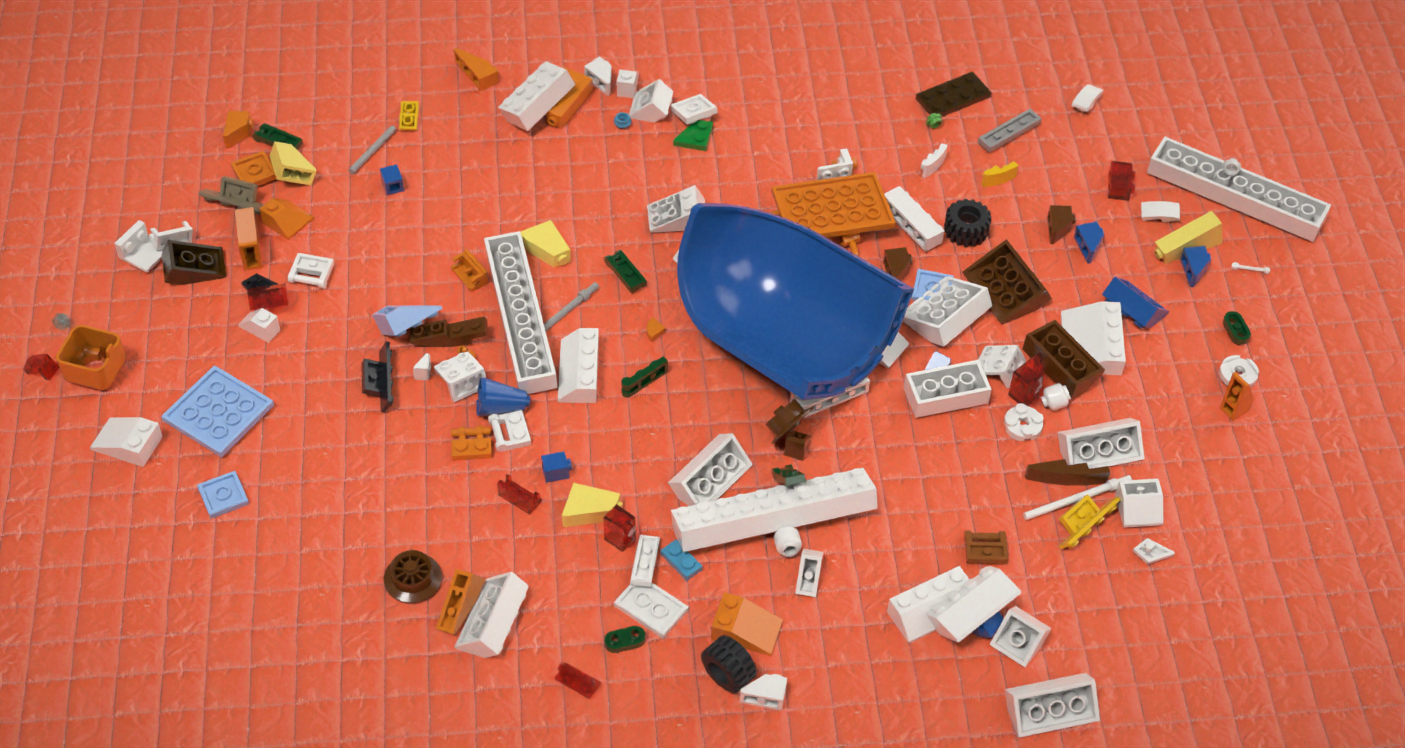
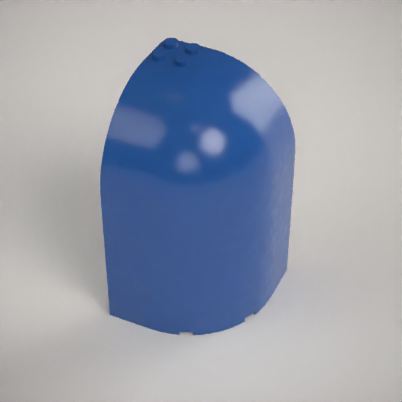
M698 203L691 208L679 247L677 277L680 295L684 307L695 326L711 341L803 400L837 396L844 393L845 389L850 385L854 387L865 379L883 359L884 356L881 354L887 345H892L914 292V288L819 233L789 219L745 206L722 203Z

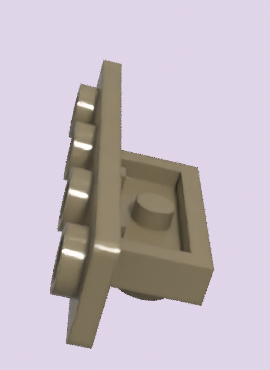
M228 176L222 177L220 192L204 189L198 193L205 200H218L223 205L233 204L238 209L253 207L256 214H260L259 208L264 205L256 202L258 184Z

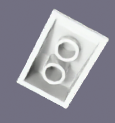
M141 417L109 418L90 446V450L144 467L163 436L157 422Z

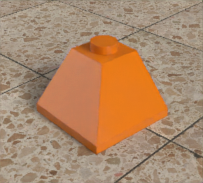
M272 198L259 208L262 223L287 240L291 239L314 220L312 215L286 199Z

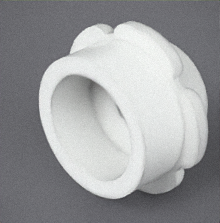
M1231 158L1223 163V170L1228 175H1235L1241 169V164L1237 159Z

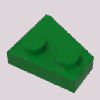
M697 120L695 123L690 124L674 139L673 146L706 151L713 129V122Z

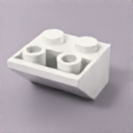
M1159 478L1119 481L1115 497L1119 496L1121 499L1117 505L1123 528L1163 525V493Z

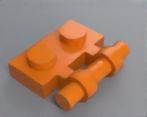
M480 425L476 426V428H465L464 426L459 427V429H451V437H459V440H451L452 461L492 458L491 438H483V435H491V427ZM477 435V438L475 439H466L465 437Z

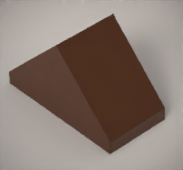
M797 431L789 433L786 436L784 456L803 461L812 436Z

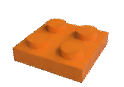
M265 151L231 162V167L239 180L258 184L259 186L277 179L272 163Z

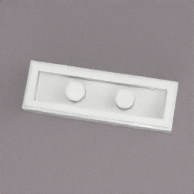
M639 536L630 585L651 587L660 537Z

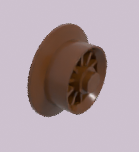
M796 399L792 400L785 407L781 405L773 412L775 416L765 424L775 435L771 444L773 445L787 432H791L814 408L811 407L804 410Z
M407 550L398 554L389 564L384 574V585L388 594L403 603H419L429 599L437 592L442 581V573L438 563L430 556L418 550Z

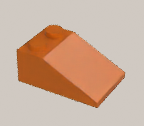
M724 592L711 627V639L716 640L722 635L729 636L739 642L746 650L771 656L783 619L743 597Z

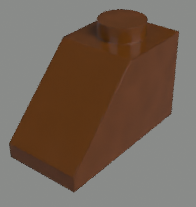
M1050 205L1047 216L1050 244H1055L1069 233L1072 224H1075V213H1072V206Z
M906 247L885 250L883 263L886 272L900 281L909 273L910 265H912V256L908 254Z

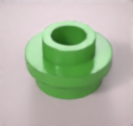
M933 113L929 115L926 125L930 126L931 129L940 126L943 122L941 114Z

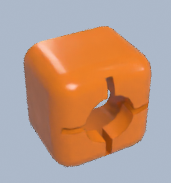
M86 325L75 326L56 354L57 363L66 381L98 390H106L111 386L126 359L118 334ZM100 359L104 362L98 369L84 367L88 363L100 361Z

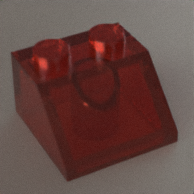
M1038 352L1013 372L1008 396L1018 404L1022 403L1029 406L1030 404L1034 405L1039 400V392L1043 386L1042 380L1044 376L1042 353Z

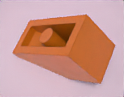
M228 111L223 133L226 148H231L250 136V131L254 128V119L250 117L249 111Z

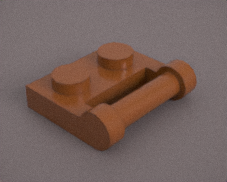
M971 530L964 531L967 563H1008L1005 531H999L998 533H971ZM972 540H973V541H998V542H972Z

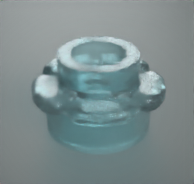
M56 313L52 319L54 326L59 330H64L70 326V318L65 313Z

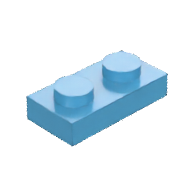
M677 539L660 550V555L686 581L702 571V565L688 551H682Z

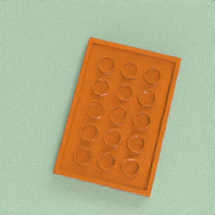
M876 172L772 186L771 192L780 217L801 224L826 238L895 228L896 225Z

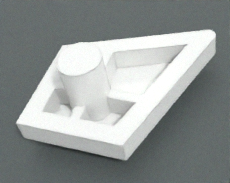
M1148 538L1133 549V552L1147 565L1172 557L1175 554L1174 551Z

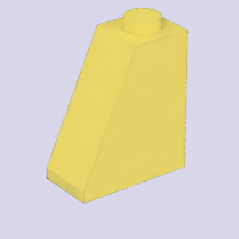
M274 142L269 157L277 180L311 186L316 169L293 145Z
M551 220L521 231L524 248L532 255L554 268L571 262L570 248Z
M573 483L562 513V526L572 527L615 521L617 513L620 514L623 507V502H620V493Z

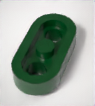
M1235 311L1227 312L1223 319V325L1230 338L1237 344H1246L1250 339L1251 332L1242 315Z
M639 626L613 630L605 635L604 646L611 653L636 649L644 645L646 634L644 629Z

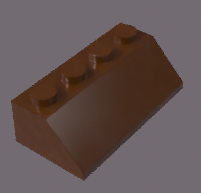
M1056 320L1026 335L1022 349L1055 383H1060L1062 386L1065 385L1071 399L1086 392L1105 371Z

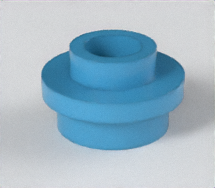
M620 112L614 118V124L618 128H627L631 125V118L627 113Z

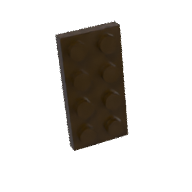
M972 71L917 93L915 99L929 115L936 113L944 117L990 98L992 92Z

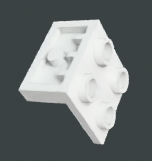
M847 148L840 149L837 164L817 168L816 180L852 175L853 162Z
M140 220L114 243L120 259L146 273L162 259L161 253L163 249L156 250L149 239L145 223Z
M1018 345L985 346L978 359L985 375H1000L1006 388L1014 387L1026 363V359Z
M468 351L434 366L435 371L447 383L450 397L454 402L476 393L480 378H486L484 368Z

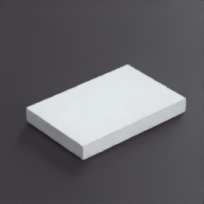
M651 583V587L629 585L614 602L616 608L662 639L667 636L689 610L687 605L654 583Z

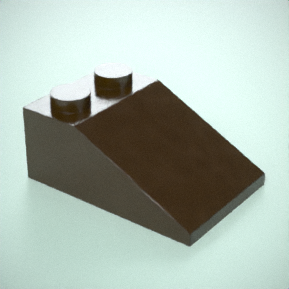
M168 240L161 253L165 283L185 285L226 277L222 247Z

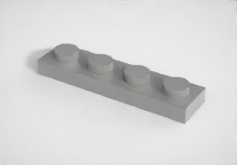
M1028 109L980 136L978 143L990 153L1039 125L1042 118L1033 110Z

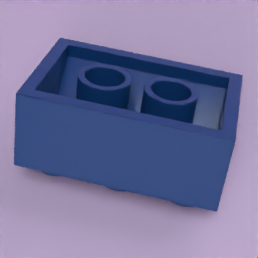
M1115 276L1102 293L1106 297V302H1120L1121 313L1126 317L1131 316L1134 318V323L1141 328L1153 327L1169 313L1167 309L1123 278Z

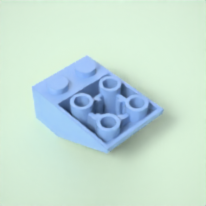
M390 305L375 312L372 316L382 335L399 337L407 332L406 329L411 326L414 328L421 325L423 319L427 317L430 319L438 315L437 311L441 310L442 306Z

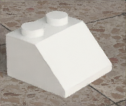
M658 79L635 92L629 112L630 118L649 122L664 119L668 115L673 91Z
M1015 606L1009 609L989 645L1026 667L1041 648L1052 628Z

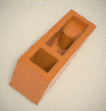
M453 49L455 63L480 91L498 84V69L495 66L493 67L489 61L461 49Z
M1236 372L1232 373L1220 405V409L1234 421L1250 410L1254 400L1250 385Z
M455 569L436 626L437 630L456 634L478 600L484 578Z

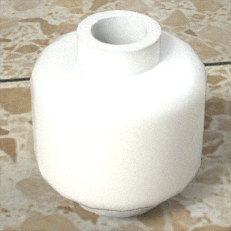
M1060 383L1046 387L1043 390L1044 396L1041 397L1044 407H1049L1052 411L1066 407L1069 404L1068 400L1071 399L1065 385L1062 386Z
M782 527L774 535L776 550L780 555L791 557L801 550L802 542L796 528Z

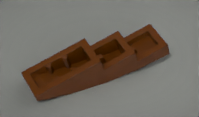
M1066 459L1027 465L1025 479L1066 486L1105 484L1110 476L1108 466L1089 469L1087 462L1067 465Z

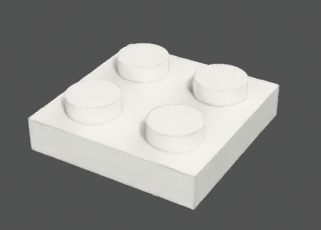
M701 94L670 105L671 111L686 124L695 123L697 120L709 118L711 115L718 113L717 107Z

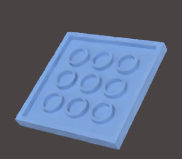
M214 365L161 418L168 425L222 458L274 406V401Z

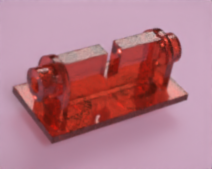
M561 662L558 665L557 670L559 672L554 677L556 681L588 699L593 696L601 685L600 681L567 662Z

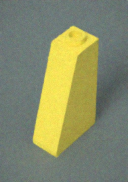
M1210 211L1155 241L1154 253L1159 260L1162 259L1165 264L1179 260L1184 248L1205 246L1206 249L1220 245L1223 243L1222 223Z

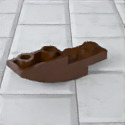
M485 316L451 324L447 320L422 324L414 328L410 327V343L427 347L472 344V339L487 336V319Z

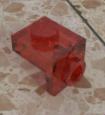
M48 354L30 356L23 370L26 374L40 373L45 380H50L58 370L59 365Z

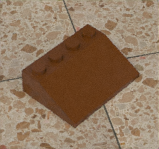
M1007 239L962 272L970 283L988 288L992 303L990 310L1001 324L1038 310L1052 299L1046 288Z

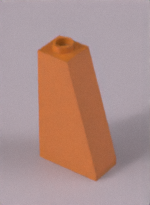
M566 67L562 68L568 71L575 86L546 113L547 124L559 129L566 125L593 91V78Z
M254 208L235 210L238 247L244 271L263 268Z

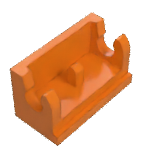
M468 249L453 257L452 261L457 263L451 266V270L470 292L488 284L486 269Z

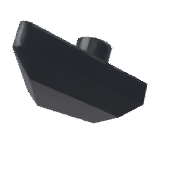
M257 273L241 282L242 286L252 296L279 288L278 283Z

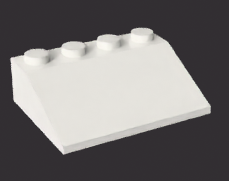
M950 276L944 277L939 281V284H935L930 288L932 289L931 291L928 290L923 294V297L918 298L908 306L903 322L929 342L944 347L992 307L988 288ZM940 285V290L933 293L932 290L937 289ZM925 296L931 297L929 300H924Z
M1101 301L1061 311V326L1105 369L1103 374L1122 375L1126 359L1120 302Z

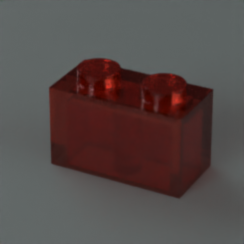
M1111 161L1108 172V199L1129 201L1130 195L1134 194L1135 184L1132 181L1135 180V171H1133V163Z
M286 283L248 288L247 294L250 311L289 305Z
M616 504L603 517L604 540L621 552H624L628 547H632L636 541V517Z

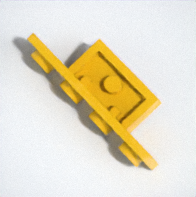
M1088 494L1075 503L1059 518L1060 522L1071 534L1059 545L1060 549L1066 547L1070 549L1077 545L1080 536L1084 537L1090 533L1092 525L1102 522L1105 519L1103 515L1109 514L1117 508L1116 504L1121 500L1119 496L1107 501L1100 509Z

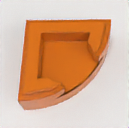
M654 317L647 324V335L652 342L666 332V328Z

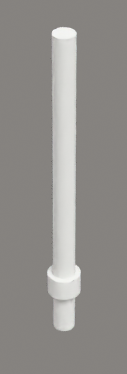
M1130 475L1119 479H1110L1100 486L1023 513V517L1025 520L1032 519L1076 503L1087 494L1093 497L1106 491H1115L1119 481L1132 480Z

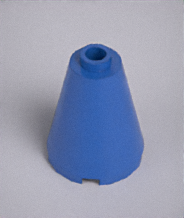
M480 378L477 389L478 400H476V414L478 416L524 411L526 407H529L530 395H527V391L488 378Z

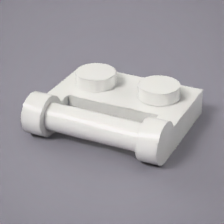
M298 253L289 272L288 282L311 284L325 289L334 266V260ZM298 272L320 276V278H313L297 274Z
M522 410L501 415L491 414L488 417L489 424L492 425L497 451L503 452L531 445L530 435ZM505 423L509 441L504 440L500 424Z

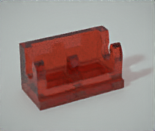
M506 474L505 482L501 479L497 482L498 496L529 515L542 502L540 493L535 491L533 494L512 481V477L509 474Z

